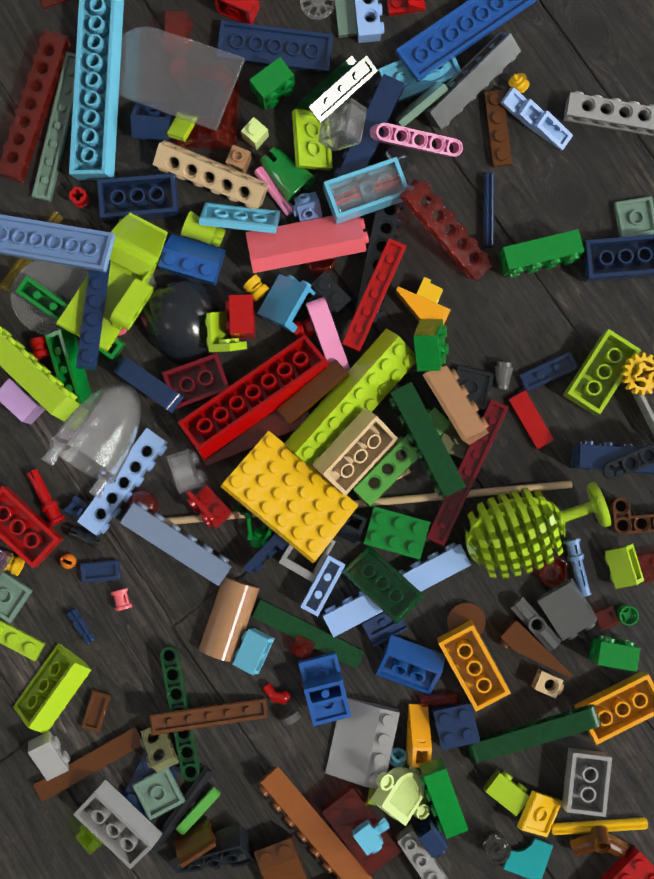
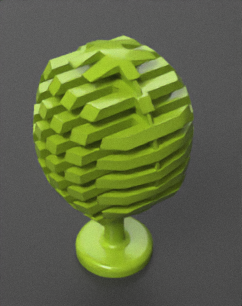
M593 481L587 484L589 502L560 511L550 500L546 501L540 490H533L535 495L533 497L528 488H521L522 497L519 496L517 490L509 491L510 500L505 493L498 494L499 504L496 503L494 497L487 499L489 510H486L483 502L477 504L479 518L476 519L472 511L468 514L471 529L469 533L466 530L465 544L469 555L479 566L480 564L485 565L489 576L497 578L494 568H498L503 579H509L508 568H510L514 577L521 576L520 566L526 574H529L533 571L532 563L537 570L543 568V558L546 564L550 565L554 562L552 548L556 550L558 556L563 553L559 536L561 533L565 537V522L594 513L602 527L611 526L609 510L597 483Z

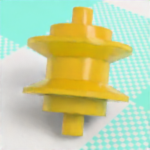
M524 73L514 74L508 82L510 87H514L520 93H524L529 87V81L526 80L527 77Z

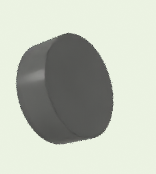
M294 709L283 715L281 720L284 725L288 726L301 718V714L298 709Z

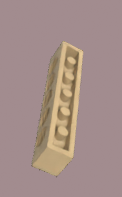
M166 140L159 143L153 165L157 166L158 170L162 172L174 173L179 179L193 181V184L198 187L205 186L212 193L224 194L228 196L229 200L243 202L246 207L251 209H258L263 204L269 186L267 182ZM173 157L178 159V166L173 163ZM190 164L196 167V173L190 170ZM207 172H211L214 175V180L208 178ZM225 179L231 182L232 187L225 185ZM242 187L248 188L249 195L243 193Z

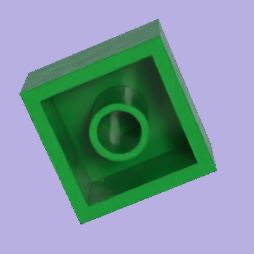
M281 57L249 80L252 95L265 111L268 108H274L280 99L289 97L295 89L294 74Z
M423 319L419 321L414 334L417 371H441L442 365L446 363L449 346L448 343H445L447 326L443 325V319Z
M599 635L598 638L592 637L589 660L597 665L637 672L641 648L634 646L635 642L627 639L618 638L615 641V639L609 636Z

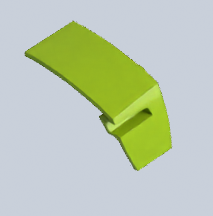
M132 213L127 214L111 231L116 237L110 256L111 266L99 347L105 352H108L122 328L130 329L149 300L154 287L148 283L153 276L168 233ZM89 272L56 323L80 337Z

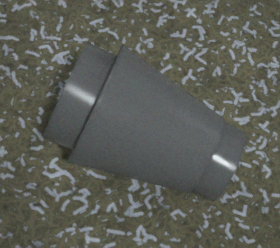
M496 362L494 368L497 389H508L513 371L512 362Z

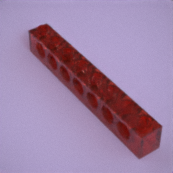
M45 29L44 34L39 38L38 52L33 56V66L27 74L26 87L21 91L20 105L15 109L14 123L9 127L8 141L3 145L4 153L2 159H0V176L2 178L24 184L61 74L65 54L68 52L71 44L65 35ZM49 51H54L53 55L46 56ZM43 69H48L45 74H40ZM42 86L40 91L35 92L36 87ZM31 104H36L34 109H29ZM26 121H30V125L28 127H23V124ZM24 139L23 144L17 145L18 140ZM18 156L17 162L11 163V159Z

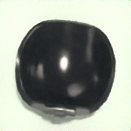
M173 280L168 284L166 282L161 284L160 288L153 291L154 295L149 298L141 311L142 324L151 343L166 358L180 365H185L213 354V352H209L206 342L208 333L205 319L206 313L219 311L209 292L202 285L194 281L175 283Z

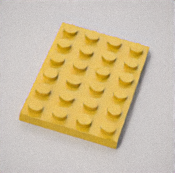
M270 431L264 435L220 486L312 563L317 560L358 507L356 502L340 492L315 468L307 465Z

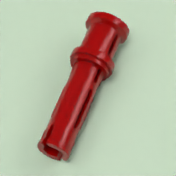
M38 469L32 470V473L28 472L26 475L43 505L41 510L46 513L50 521V527L63 522L66 518L60 513L57 507L59 505L58 502L53 501Z

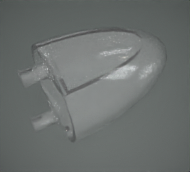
M119 382L107 385L93 393L70 416L55 437L50 438V448L42 459L46 463L54 465L60 456L78 470L96 478L97 481L89 493L97 498H101L107 485L116 482V477L127 460L136 439L141 418V402L137 390L128 383Z

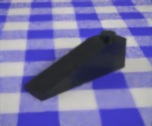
M231 824L229 827L222 828L214 833L216 837V846L183 868L180 866L178 857L169 861V866L177 873L202 871L203 867H211L214 870L221 869V865L232 864V868L256 863L257 860L248 832L241 824Z

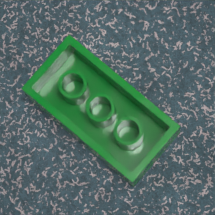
M579 229L503 247L497 256L502 276L515 278L520 276V273L526 271L527 274L538 272L539 268L545 267L548 270L557 267L556 264L564 263V265L572 264L576 259H579V256L584 252Z

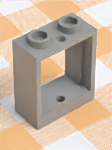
M332 539L327 545L313 571L287 558L293 549V546L290 544L279 563L313 582L336 541Z

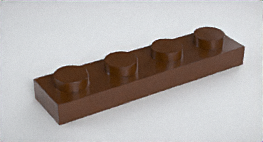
M503 90L484 92L492 167L511 166L512 156L506 109L500 104L504 98Z

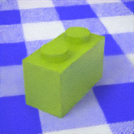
M633 543L605 551V561L609 565L610 578L616 589L638 585L644 581Z
M496 769L483 788L486 793L517 816L529 799L528 789L520 782L518 784L512 781L513 777L505 770L500 772Z

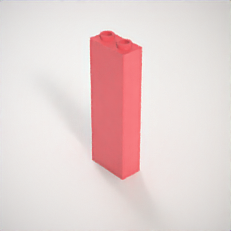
M328 216L278 226L276 233L246 232L253 273L365 252L366 243H369L367 231L363 232V229H365L364 219L357 217L336 225L334 217Z

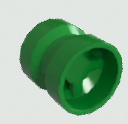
M620 605L615 610V618L620 623L630 626L637 623L639 613L632 606Z

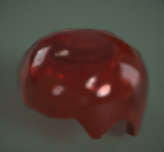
M334 257L309 262L306 265L309 271L315 275H321L324 272L328 274L333 269L336 260Z
M140 490L129 498L128 508L133 501L135 503L140 501L149 507L147 509L152 514L158 513L159 502L151 492Z
M554 557V562L550 565H547L545 560H543L544 566L538 570L539 579L542 583L553 587L562 584L568 576L566 572L567 563L558 557Z

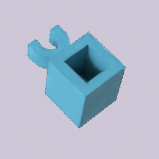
M384 817L374 826L367 819L352 830L355 840L368 856L370 853H377L382 848L383 838L380 834L390 827Z

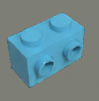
M255 628L246 630L241 638V641H243L241 647L234 654L235 660L232 665L251 675L259 674L275 638Z

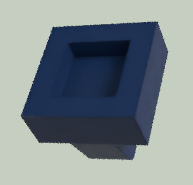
M75 495L64 511L78 521L90 504L78 495Z

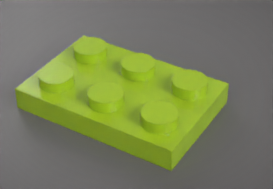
M294 109L292 111L296 168L331 170L333 166L329 115L322 122H318L310 110Z

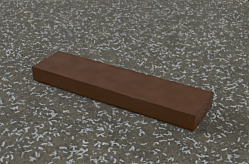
M335 359L277 410L291 425L345 379L349 373Z

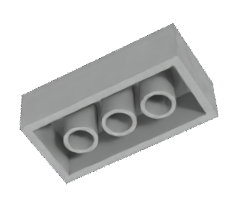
M106 779L73 814L130 869L153 848L163 834Z

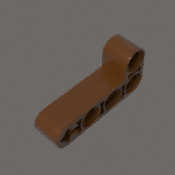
M620 497L612 498L609 501L610 528L614 533L654 532V514L631 515L630 503L627 499ZM618 501L623 505L621 511H617L615 508V504ZM638 519H642L643 521V527L641 529H639L636 525ZM620 520L624 522V528L621 531L617 528V523Z

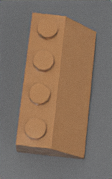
M444 366L441 368V371H429L423 374L462 441L470 445L489 433L487 421L484 417L480 418L477 414L479 409L474 401H469L467 397L469 392L464 385L460 386L457 379H459V376L454 368L450 370V368Z

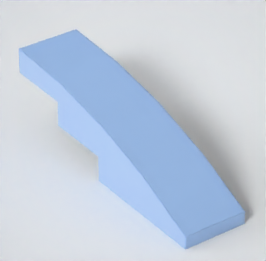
M514 87L509 89L500 102L518 120L559 150H563L573 136L550 112L543 111L531 99L527 100Z

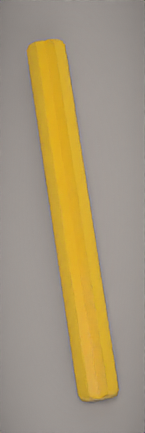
M643 817L553 823L551 832L553 835L590 833V830L595 826H605L608 832L644 830L648 828V821Z

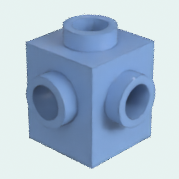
M316 192L303 193L294 197L295 205L292 206L294 216H298L300 222L323 217Z

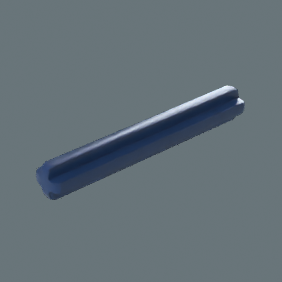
M491 172L485 173L483 176L484 247L494 246V173Z

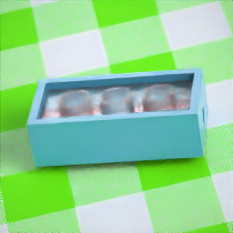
M397 157L325 181L323 185V191L336 225L406 201L410 195V190Z

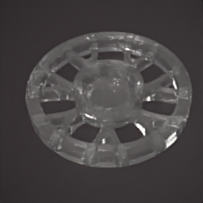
M300 0V5L304 14L309 18L323 19L334 10L335 0H329L332 1L331 6L326 5L325 0ZM310 1L311 5L304 7L303 3ZM324 7L327 12L321 14L320 10ZM312 8L316 10L315 15L310 14Z

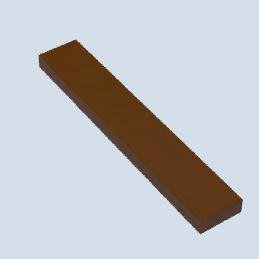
M266 698L149 714L151 735L268 718Z
M137 726L69 763V771L49 781L43 778L34 783L33 787L43 802L141 747L140 739H142V735Z

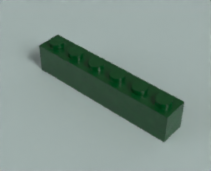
M412 382L390 393L391 398L388 399L393 410L397 409L399 413L397 417L401 426H406L409 432L406 434L411 444H415L417 448L415 452L420 462L424 461L426 465L424 470L428 478L434 480L436 485L433 487L436 494L445 499L463 490L466 485Z

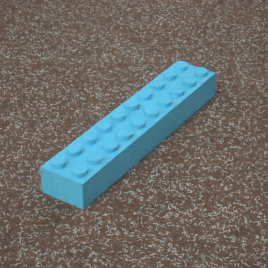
M79 0L69 174L77 180L114 178L124 0Z

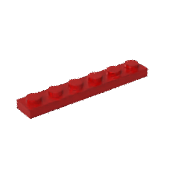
M388 239L342 345L360 352L407 247L406 245L393 239Z

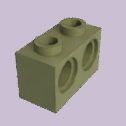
M150 727L140 731L142 735L140 742L143 749L147 751L146 762L149 768L160 772L179 763L170 733L151 735ZM158 736L157 741L152 743L153 738ZM164 753L163 758L158 760L159 755Z

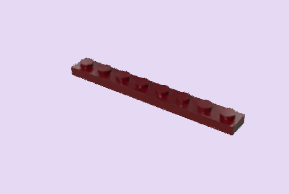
M493 399L490 400L483 415L489 425L487 427L489 433L469 445L458 468V472L466 487L443 500L426 536L427 539L439 545H445L508 411V406Z

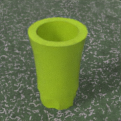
M190 211L183 225L181 236L219 247L226 230L220 227L199 225L200 216Z

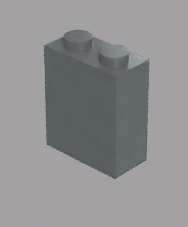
M572 578L538 597L537 602L562 641L567 638L568 640L575 638L579 635L578 632L583 629L587 631L593 628L597 622V616Z

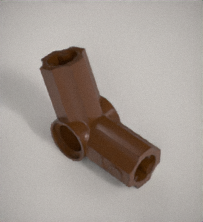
M595 826L590 830V833L572 838L570 841V846L576 857L596 851L598 853L609 852L623 858L629 849L627 842L609 834L605 826Z

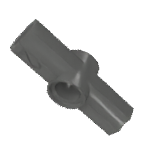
M523 597L517 599L511 605V610L549 652L560 644L561 639ZM538 619L540 625L538 628L533 629L531 626L532 621Z

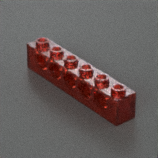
M414 179L399 195V198L467 277L478 281L493 266L489 260L490 256L485 251L480 250L478 247L479 243L466 233L467 229L463 224L458 223L454 219V213L443 206V200L438 195L432 193L430 190L431 186L425 180ZM425 196L426 203L422 206L421 199ZM435 211L438 212V217L436 220H434L433 214ZM447 225L450 226V231L448 234H446L445 232ZM461 239L462 244L458 248L457 243L458 240ZM473 253V259L470 261L469 256Z

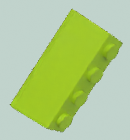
M58 643L13 708L28 728L44 734L53 726L80 685L87 678L91 669L81 658Z

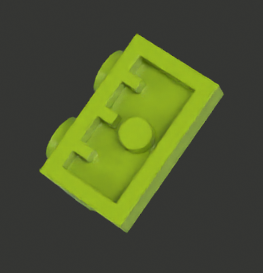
M226 311L206 313L205 325L208 333L206 342L209 352L247 349L246 341H239V338H229L226 330V320H228Z

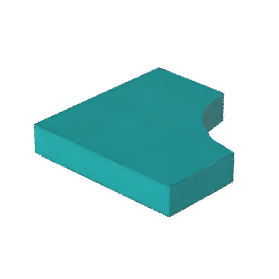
M534 837L525 848L518 850L509 849L503 869L528 879H542L553 844Z

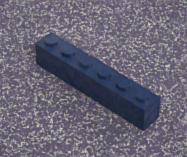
M386 74L383 75L382 79L378 78L374 87L376 89L374 97L370 96L367 101L366 107H368L366 114L362 113L358 124L360 127L351 136L350 142H352L350 149L346 148L342 156L344 162L342 166L337 167L334 174L336 178L369 166L379 142L371 138V127L378 123H389L404 90L405 83ZM380 127L378 131L381 137L384 134V130L382 127Z

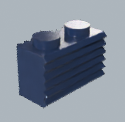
M431 818L426 819L416 827L418 840L428 851L431 858H438L446 852L448 846L445 838Z

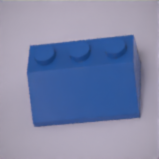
M171 234L163 248L158 267L161 271L216 286L226 250Z
M391 635L384 649L376 675L430 695L442 674L446 656L419 644Z

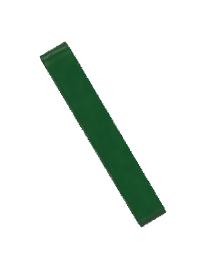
M168 645L161 651L160 661L170 711H175L177 708L189 709L180 652L176 646ZM172 650L175 654L174 659H168L165 656V651ZM170 669H175L178 672L177 678L169 676ZM175 688L179 689L182 696L174 697L172 690ZM194 729L188 730L189 735L187 736L181 735L179 731L174 732L182 777L187 781H194L201 770ZM190 747L193 753L186 755L183 752V748ZM192 766L196 769V773L189 774L186 768Z
M590 704L480 737V742L466 746L472 762L480 763L597 728L601 725V721L595 705Z

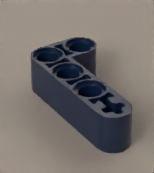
M123 356L113 370L117 375L171 413L174 412L184 398L126 356Z

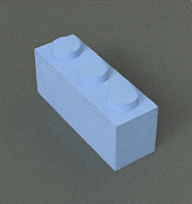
M330 555L327 556L305 596L301 608L318 617L345 567V563Z

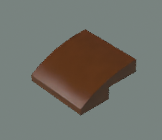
M208 817L190 827L184 835L179 834L174 838L176 854L182 868L216 846V837L211 831V822Z

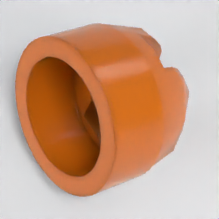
M70 553L64 554L60 559V564L65 569L73 568L77 562L76 557ZM63 559L71 561L72 564L70 565L68 563L63 562Z

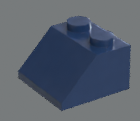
M137 99L131 114L132 137L140 140H170L167 132L173 123L174 102Z

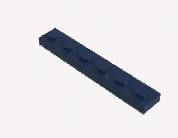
M109 260L106 272L89 270L76 368L97 369L111 260Z

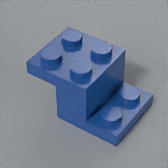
M336 651L298 661L313 726L352 717Z

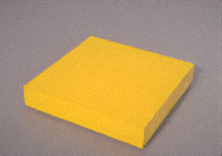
M532 790L517 827L526 832L548 837L562 801Z

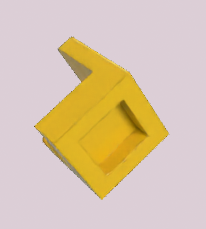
M424 277L417 295L438 304L443 289L431 284V280Z

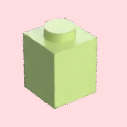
M254 117L241 130L242 138L256 150L269 137L268 129Z

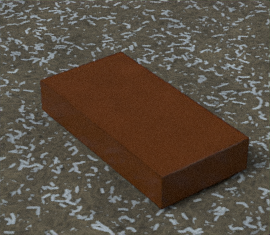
M96 689L92 690L81 728L100 733L112 694Z

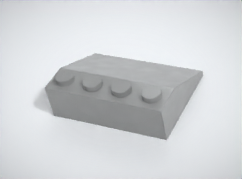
M347 697L352 717L336 721L325 773L365 787L377 789V776L382 772L387 773L400 712L398 708Z

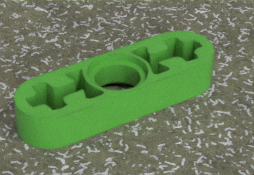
M213 786L178 823L175 829L181 835H184L215 802L221 792Z

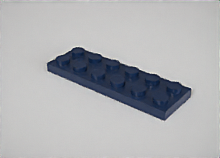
M221 20L216 58L223 61L268 66L281 57L289 69L329 74L333 34Z

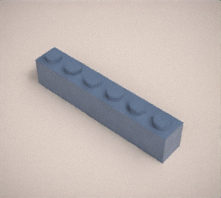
M132 502L120 520L122 525L218 586L221 584L232 567L228 563L230 559L222 554L217 556L213 553L214 549L205 543L203 546L196 542L197 538L190 533H187V535L180 532L181 528L173 522L169 525L163 521L165 517L157 512L152 514L147 510L149 507L142 502Z

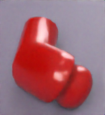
M270 683L262 688L268 698L274 703L285 704L291 698L287 690L276 692Z

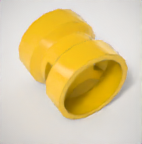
M257 275L250 278L243 286L246 292H250L256 302L270 290L266 284L261 283V279Z
M6 551L1 558L0 569L3 571L8 570L11 574L18 576L23 569L25 561L20 556L16 557L13 553Z

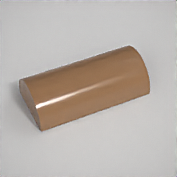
M225 576L220 584L198 649L200 652L219 660L234 662V654L240 648L241 638L246 631L260 588Z

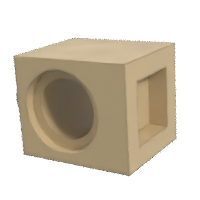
M538 668L531 687L556 698L563 691L564 684L562 683L564 680ZM550 679L553 680V686L546 689L545 682Z

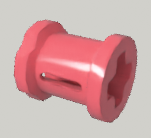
M128 588L111 592L116 603L115 611L132 607L127 595Z

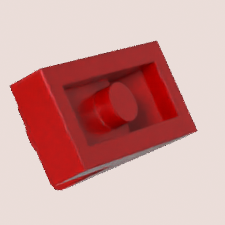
M386 0L388 16L426 10L424 0Z

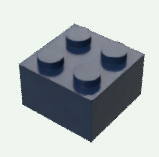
M469 699L431 707L441 750L480 742L472 704Z

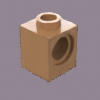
M232 145L226 165L246 174L252 159L251 152Z

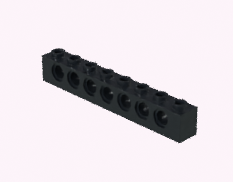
M405 201L386 207L394 210L393 215H387L384 212L386 208L377 210L375 213L356 311L375 271L373 264L379 262L383 253L377 250V246L380 244L386 246L389 238L395 241L398 239V236H395V230L400 228L402 218L398 217L399 210L403 211ZM383 226H387L390 228L391 232L385 234L381 231L380 228ZM380 307L372 325H376L377 320L381 321L383 310Z

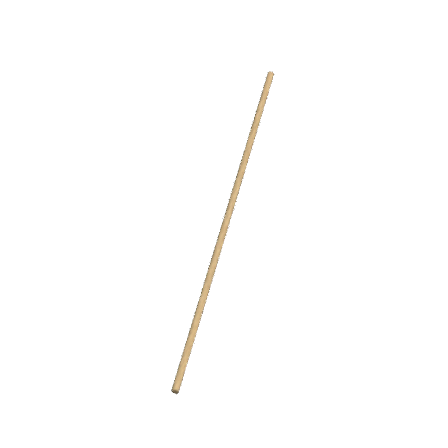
M572 481L472 489L467 498L498 495L501 493L509 494V491L517 490L518 493H521V488H528L530 492H533V490L572 488ZM436 493L379 498L372 506L444 499ZM353 500L358 504L357 508L368 507L362 500ZM233 511V514L227 520L245 517L240 515V512ZM200 515L168 517L163 520L169 525L171 522L174 524L203 522Z

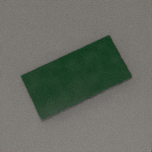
M370 546L342 571V574L396 624L424 598L423 593Z

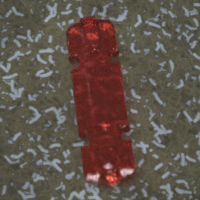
M450 692L448 695L440 693L430 694V696L421 695L419 697L421 707H427L429 704L431 706L447 705V703L456 704L458 701L455 692Z

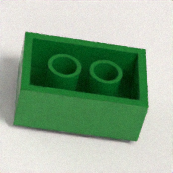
M373 506L363 544L421 559L430 522Z

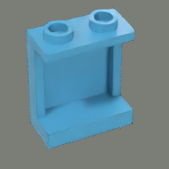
M279 274L257 314L267 322L294 333L298 327L292 322L307 294L314 296L316 292L311 289L312 285L304 280L299 282L291 275L286 277Z

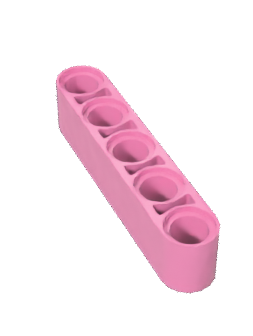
M389 123L375 124L370 130L371 138L377 142L440 156H458L463 150V145L458 139ZM380 127L384 130L383 137L378 133ZM398 131L402 135L400 141H398L396 137ZM416 135L419 138V143L417 145L414 142V138ZM433 139L436 141L435 149L432 147ZM450 144L453 145V151H452V153H451L450 150H449V145H450Z
M322 297L306 303L328 365L336 359L348 372L350 367L325 298Z

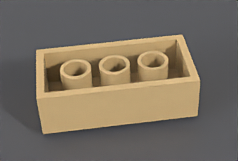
M364 408L312 466L346 496L398 438L375 414Z

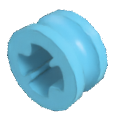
M393 748L389 761L390 765L395 768L403 767L407 759L406 751L401 748Z

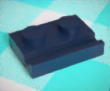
M384 612L362 622L373 647L389 640L391 635L397 636L408 630L403 619L396 624Z

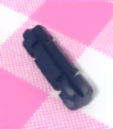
M73 609L67 613V617L70 621H73L72 624L76 631L83 637L84 643L88 645L95 640L92 632H89L90 629L82 617H79L80 614L77 609Z

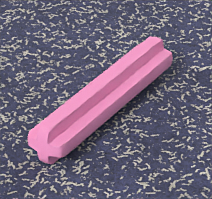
M262 166L258 167L254 171L255 175L259 180L269 183L267 191L285 215H290L293 212L291 203L285 200Z

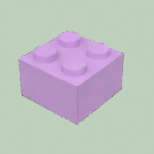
M9 378L1 386L0 402L20 421L32 424L45 411V408L16 380Z

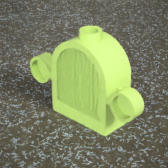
M396 767L388 773L382 772L377 776L376 784L378 788L370 800L394 820L406 826L412 815L420 820H424L430 811L429 806L421 802L425 786H422L419 778L421 772L418 769Z

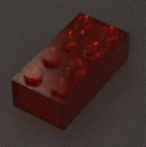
M353 783L322 806V814L369 876L401 852L400 845L388 829L380 834L383 838L382 848L375 854L370 853L367 856L355 840L352 830L367 819L374 826L380 818L370 805L367 804V801Z

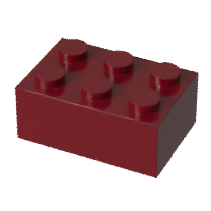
M217 353L162 372L166 385L184 397L177 406V411L212 399L230 387Z

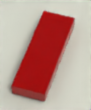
M526 390L508 400L536 450L554 440Z

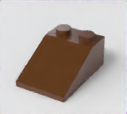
M293 836L259 848L254 852L263 879H308Z

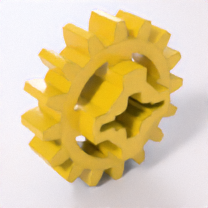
M640 353L638 356V354H633V359H626L628 365H622L625 372L620 373V375L625 376V379L621 382L628 384L626 390L632 389V394L639 393V395H645V392L652 394V389H654L653 355L648 354L646 356L645 353ZM643 371H647L642 375V377H637L640 376V374H642Z

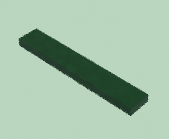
M262 599L252 616L325 654L336 651L339 661L355 669L364 654V650L336 636L333 637L332 634Z

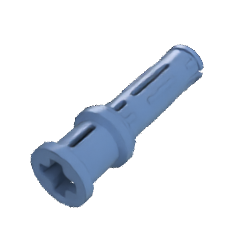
M580 537L564 540L563 544L566 545L568 553L567 560L571 562L576 585L584 597L589 596L591 592L583 565L584 553L581 552Z

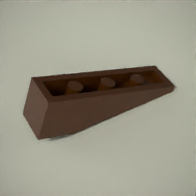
M512 619L498 634L501 638L499 642L507 650L511 648L569 678L572 677V674L517 620Z

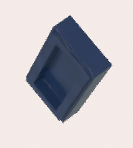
M120 560L80 564L82 583L121 579Z

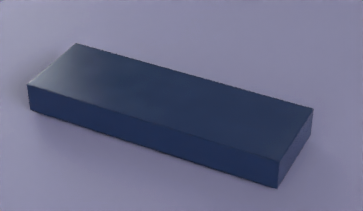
M571 351L518 375L524 390L528 392L578 369V366Z

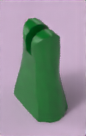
M273 147L269 150V153L275 162L267 155H264L259 161L288 203L293 202L294 197L301 194L300 189L304 192L313 184L316 177L304 168H296V163L278 148Z

